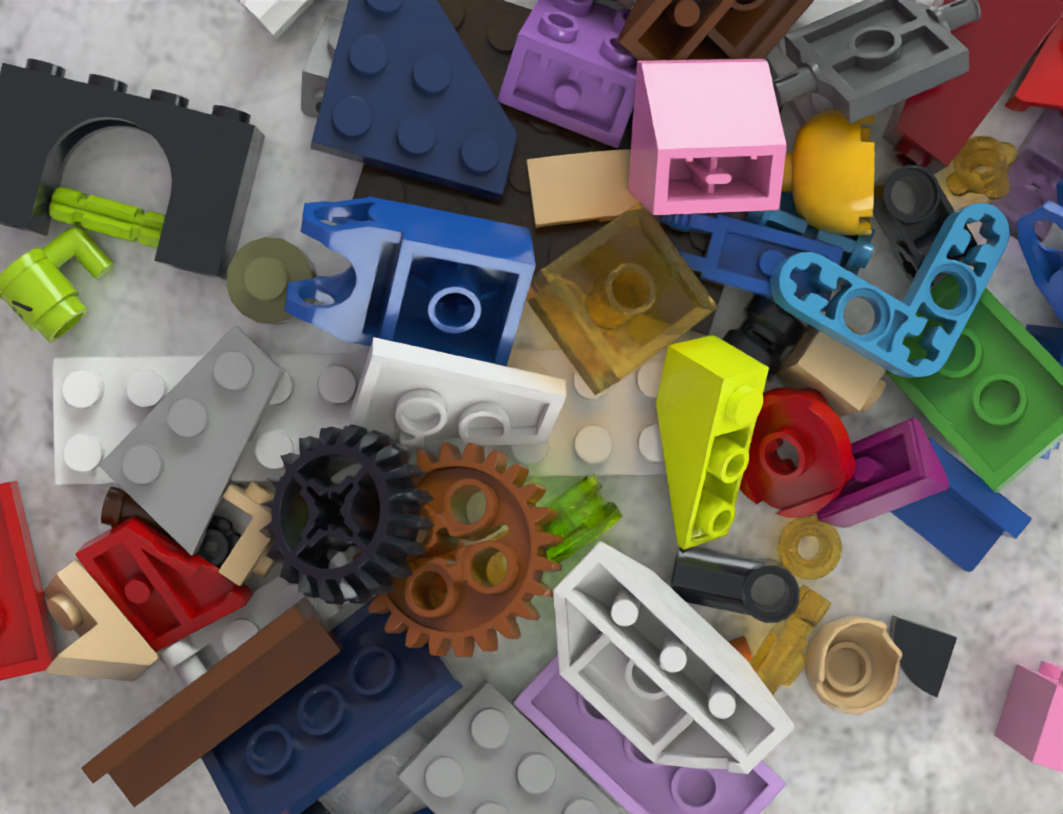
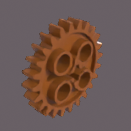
M447 442L442 443L439 460L433 452L424 449L417 450V464L427 474L416 489L428 491L434 498L420 508V515L429 518L434 526L427 529L426 536L421 542L427 552L420 556L408 554L406 558L408 563L420 558L436 557L454 551L458 548L457 538L479 541L498 531L503 525H507L509 531L506 536L497 540L483 541L460 548L456 552L457 561L435 558L413 570V575L407 576L405 579L393 577L394 592L378 595L371 602L368 610L370 613L378 614L392 612L384 630L387 633L400 634L408 629L405 646L409 648H422L429 640L430 655L446 656L452 645L456 657H472L476 641L482 651L494 652L498 650L496 631L507 639H518L521 637V633L515 619L519 616L538 621L541 617L535 606L531 603L534 595L553 597V590L541 579L543 572L562 570L560 563L546 558V549L563 543V537L545 532L544 525L554 520L558 516V512L549 507H536V503L547 491L546 488L537 483L522 487L527 479L529 469L515 463L506 470L508 455L493 449L485 459L484 448L474 443H468L462 455L458 446ZM482 491L486 498L485 513L481 519L471 523L466 511L468 501L472 495ZM360 552L353 556V560L359 557L363 552ZM502 552L507 560L506 576L499 584L493 586L487 577V565L493 555ZM441 575L447 584L448 592L443 604L436 609L429 599V589L434 579Z

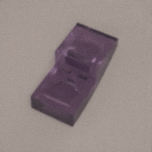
M1049 108L1043 110L987 201V204L997 207L1005 215L1009 223L1010 236L1017 240V220L1023 214L1036 209L1047 201L1057 204L1056 183L1063 178V117H1061V110ZM1047 220L1036 221L1034 226L1035 234L1041 243L1046 239L1053 222Z

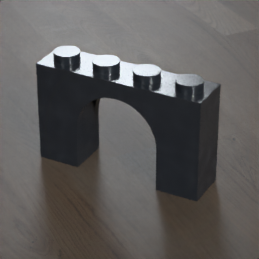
M28 58L25 68L2 63L0 71V225L47 236L52 219L49 216L52 195L55 189L60 187L65 166L73 152L84 141L106 130L117 128L140 130L152 135L158 141L168 159L172 178L170 199L154 261L169 267L227 280V269L237 252L265 135L255 125L249 124L250 114L221 105H213L211 114L188 109L189 99L156 89L151 90L149 99L127 94L128 85L126 83L97 74H89L87 83L64 78L66 69L37 59Z

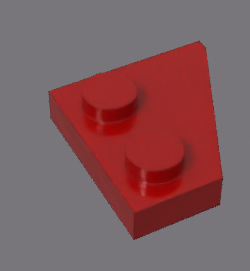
M135 516L84 543L75 553L86 571L154 652L246 606L253 595L247 585L239 586L220 574L218 567L197 554L191 556L179 543Z

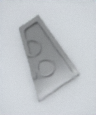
M234 325L99 466L191 556L197 554L219 502L223 501L224 498L222 496L232 482L231 477L248 442L252 440L285 371L240 327Z

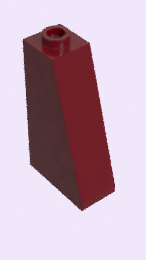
M934 0L932 7L939 8L955 0ZM977 0L981 9V18L978 21L950 31L954 37L969 49V72L895 104L882 137L894 147L891 150L893 157L903 166L919 165L928 169L933 175L948 167L1062 17L1063 0Z

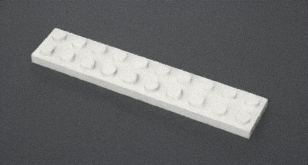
M667 348L511 350L507 367L565 379L566 399L547 444L481 446L484 448L485 459L493 449L508 455L506 470L517 463L529 469L527 477L665 475L666 467L656 399ZM368 353L268 354L285 372L252 440L248 442L231 477L232 482L268 481V477L274 475L283 476L286 470L280 455L288 453L300 455L299 438H306L308 436L319 438L321 428L333 426L343 429L348 421ZM205 355L52 358L54 485L117 484L99 464ZM461 438L425 439V448H407L412 452L409 464L418 466L417 450L419 449L433 452L439 460L442 443L447 442L458 446L461 455L467 444ZM393 440V443L400 445V440ZM360 463L350 465L335 474L331 480H344L347 475L354 477L362 468V465Z

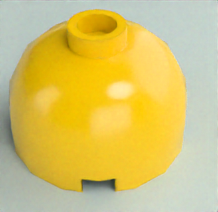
M836 108L826 109L810 117L797 131L793 144V153L785 154L781 192H792L796 212L803 220L808 222V225L832 234L871 235L870 217H873L875 151L874 141H870V127H861V124H874V114L850 124Z

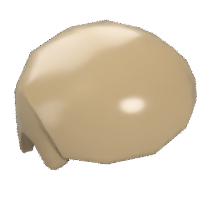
M844 616L822 625L808 641L804 656L805 674L811 689L828 708L839 713L861 715L884 705L898 685L899 661L902 658V651L887 633V624L880 620Z

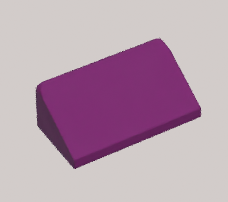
M910 418L851 443L852 455L856 461V472L852 479L846 482L840 494L825 507L817 511V518L820 522L840 528H847L950 488L947 475L919 420Z

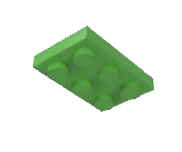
M948 274L930 290L935 304L940 308L949 310L958 302L960 288L956 279ZM986 287L946 363L938 372L930 376L904 378L895 375L887 369L885 371L996 494L1063 438V367ZM916 312L917 317L925 318L920 312ZM928 319L924 329L918 336L904 338L902 344L910 350L908 362L926 358L927 352L920 347V341L927 328L935 326L943 328V322Z

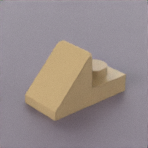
M77 559L58 572L44 590L43 594L48 599V610L55 621L67 631L74 630L80 637L62 651L45 669V672L57 675L135 681L160 658Z

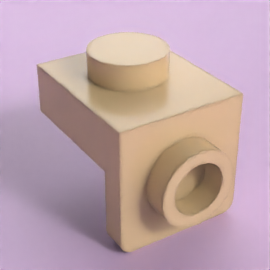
M251 481L248 487L240 483L229 485L222 496L253 517L218 571L239 586L252 581L255 575L265 579L276 565V562H273L272 559L266 556L276 540L267 538L259 531L272 522V513L266 511L260 503L274 499L275 492L256 481Z

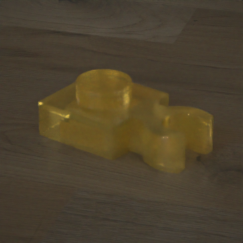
M804 584L800 588V600L796 610L787 619L773 625L753 655V660L749 661L751 667L772 695L775 694L781 684L789 687L801 673L806 663V655L802 652L808 644L806 638L811 630L821 621L831 605L830 601Z

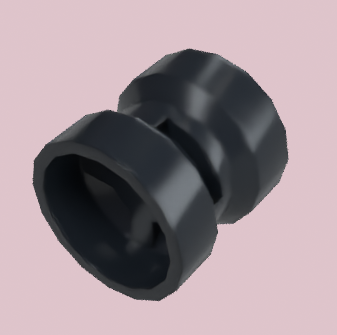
M754 294L743 309L745 319L738 328L728 330L722 340L768 366L769 370L766 381L770 382L781 367V354L786 347L796 345L807 328L778 304L766 297Z

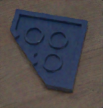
M348 0L310 149L499 201L504 192L518 133L437 0Z

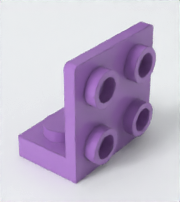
M538 0L518 33L497 99L498 102L618 148L634 108L637 61L616 41L632 9L616 10L593 0Z

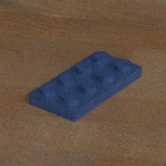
M376 595L371 601H368L331 630L344 646L338 654L208 751L201 759L230 814H300L460 690L463 684L444 656L430 655L429 640L422 648H409L405 646L408 629L400 634L387 633L384 630L392 612L384 614L369 612L368 607L378 596Z

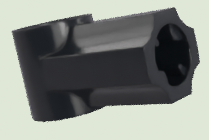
M695 546L685 550L678 547L670 587L685 602L751 615L753 618L764 623H777L785 620L796 610L800 600V588L795 577L781 562L774 559H754ZM766 574L777 575L785 582L783 597L773 605H761L751 598V588L754 582Z

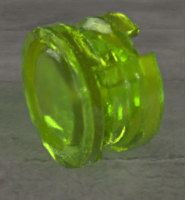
M594 473L566 489L563 494L543 506L555 509L558 512V516L554 520L544 525L545 532L563 537V543L546 549V558L558 563L564 561L597 539L623 517L615 503H606L600 494L603 486Z

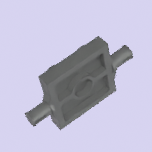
M863 0L785 34L786 56L799 69L777 79H772L778 107H782L784 104L811 92L818 93L826 97L851 124L969 72V49L954 37L950 31L978 21L981 18V9L978 1L955 0L937 8L915 0Z

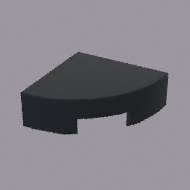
M892 615L889 636L902 651L899 667L914 685L938 698L957 637Z

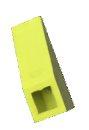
M715 335L668 345L656 399L677 545L683 550L718 539L729 533V529L735 519V505L742 476L749 462L748 452L756 419L763 405V390L769 370L768 366Z

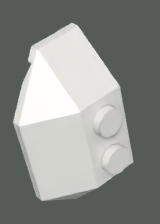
M599 541L554 587L553 598L556 616L559 674L654 764L697 769H728V772L748 774L794 730L793 722L749 662L653 570Z

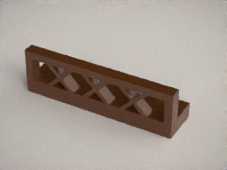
M305 596L82 766L81 769L92 783H95L108 773L135 808L338 654L344 646Z

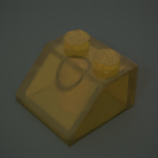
M640 202L540 270L532 278L526 298L530 307L594 395L622 380L719 308L658 222Z

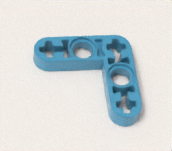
M987 203L971 204L952 212L944 221L902 302L826 257L814 252L797 253L780 261L773 269L770 278V291L775 302L782 309L895 375L904 378L930 376L938 372L946 363L999 263L1010 238L1009 223L1005 215L997 207ZM980 221L982 226L979 233L987 239L986 244L971 247L962 262L947 259V254L950 257L960 255L967 248L971 235L963 229L964 225ZM967 265L973 266L974 270L970 269ZM809 268L812 271L809 282L814 287L825 293L836 290L837 284L842 289L835 294L830 302L813 293L797 298L794 295L797 284L789 278L790 273H798ZM942 272L955 278L960 288L958 302L949 310L940 308L935 304L930 293L932 280L937 274ZM854 297L865 299L874 310L875 320L873 326L863 335L853 333L844 321L843 312L845 306ZM828 304L826 313L823 315L821 309ZM916 312H920L925 318L917 317ZM928 319L943 322V328L941 326L927 328L920 341V347L927 352L926 358L908 362L910 350L902 344L904 338L918 336L924 329Z

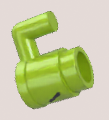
M76 226L66 229L42 249L35 248L25 253L0 274V299H3L31 331L35 332L38 330L49 343L58 340L68 333L88 312V308L78 298L79 292L58 268L74 256L94 279L98 280L106 275L115 265L89 234Z

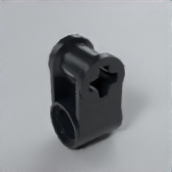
M906 165L881 175L874 182L873 216L893 247L899 265L912 283L944 221L955 211L940 187L937 178L928 169L919 165ZM898 180L908 183L914 189L916 195L915 206L909 214L899 211L894 206L891 198L892 188ZM964 225L963 228L971 235L967 248L960 255L950 257L947 254V259L962 262L971 247L978 246L967 225Z

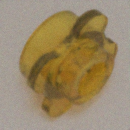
M989 136L969 138L953 159L955 170L946 179L949 192L957 197L964 196L967 193L985 194L990 200H998L1006 196L1010 191V182L1007 179L1009 168L1018 159L1015 146L1009 142H999ZM981 166L988 167L984 173H978L976 169Z

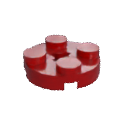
M780 387L763 392V405L756 419L748 452L749 462L743 473L739 489L755 504L764 501L771 507L780 509V511L775 513L780 516L799 518L816 513L840 494L846 482L852 479L856 472V461L852 455V447L846 428L837 414L828 406L824 395L816 389L803 388L796 390ZM783 439L789 441L796 448L799 455L797 457L798 467L795 466L791 458L782 460L778 455L777 449L784 444Z

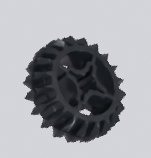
M352 424L344 426L343 429L331 426L321 428L319 438L312 436L299 438L300 455L295 453L280 455L286 472L283 476L274 475L267 478L276 489L274 499L260 503L266 511L272 513V522L259 531L267 538L276 540L266 556L272 559L273 562L284 563L279 577L285 579L288 583L298 584L299 593L309 598H320L327 604L343 605L344 602L348 601L349 603L364 604L372 600L373 594L386 595L389 592H394L393 577L405 579L407 576L413 575L406 559L408 554L420 556L427 552L421 542L416 540L419 530H427L434 526L429 518L420 516V508L434 498L428 491L416 489L427 473L420 466L409 464L412 452L405 446L393 443V439L388 434L377 430L368 432L367 428ZM358 463L362 465V468L354 477L347 475L340 484H336L331 480L335 474L350 465ZM350 546L358 547L363 552L355 560L342 567H337L331 562L337 552H346Z

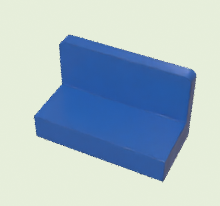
M928 438L947 475L950 488L892 510L890 513L959 568L971 572L1001 535L1017 539L1032 518L998 492L996 494L982 478L932 438Z

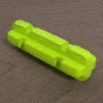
M63 186L55 189L49 206V216L54 220L77 227L81 224V227L131 242H135L138 238L139 243L156 249L165 219L164 214L149 210L144 214V210L139 209V207L92 194L87 198V194Z

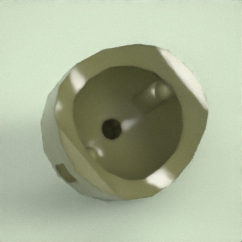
M264 237L248 242L235 253L227 269L226 286L231 302L241 314L258 323L280 325L297 319L295 316L284 311L288 283L318 277L314 263L301 249L283 239ZM304 298L302 300L313 304L316 299Z

